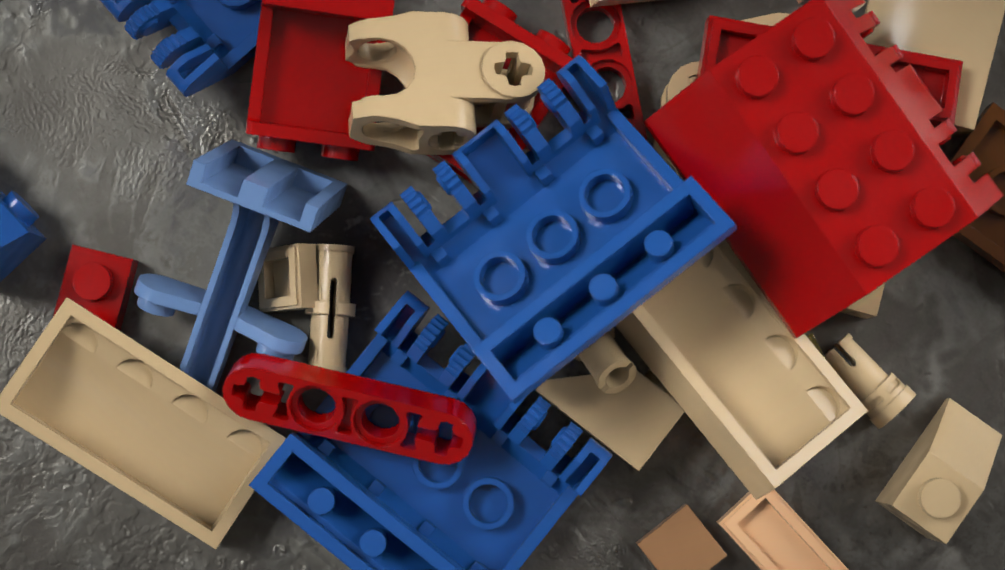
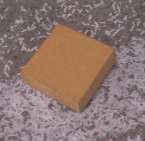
M686 503L636 542L657 570H710L727 556Z

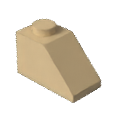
M651 369L648 370L645 376L636 370L633 382L627 388L615 394L603 393L596 385L595 379L591 374L546 380L535 390L537 394L637 471H640L685 412Z
M946 398L875 502L924 537L947 544L984 491L1002 434L951 398Z

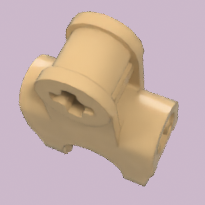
M410 11L394 16L368 18L348 25L345 41L346 61L361 68L387 71L397 77L405 89L397 94L366 96L361 100L352 102L351 114L348 119L349 137L365 144L392 148L409 154H452L477 135L476 127H487L497 119L506 129L513 128L504 114L507 103H512L511 107L517 104L521 109L531 114L534 97L538 93L537 87L544 82L545 67L542 58L534 49L520 42L469 41L468 23L463 17L452 13ZM377 40L387 41V42L375 43V44L367 43V42H370V41H377ZM512 58L508 70L502 69L505 59Z

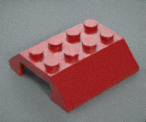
M810 0L708 69L644 121V124L685 181L692 176L736 224L737 230L725 238V240L794 339L874 291L979 218L1004 196L988 172L974 181L968 176L981 165V162L973 152L967 156L962 155L952 162L946 157L940 146L949 141L957 129L949 118L935 128L931 124L929 119L943 109L911 64L896 73L891 66L904 57L897 44L889 48L885 47L874 55L863 39L872 34L875 27L881 23L873 11L858 18L855 17L853 13L866 4L865 0Z

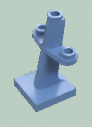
M233 139L194 159L186 185L233 202L230 224L207 290L163 275L150 273L141 274L134 288V292L138 296L137 306L145 312L163 317L173 316L175 310L197 315L179 369L216 392L238 332L258 343L256 351L259 354H267L293 361L295 355L303 352L308 337L302 330L257 310L248 304L279 221L311 232L340 207L347 187L345 182Z

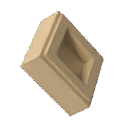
M297 243L269 248L258 277L260 311L264 313H280L315 308V301H318L316 244Z

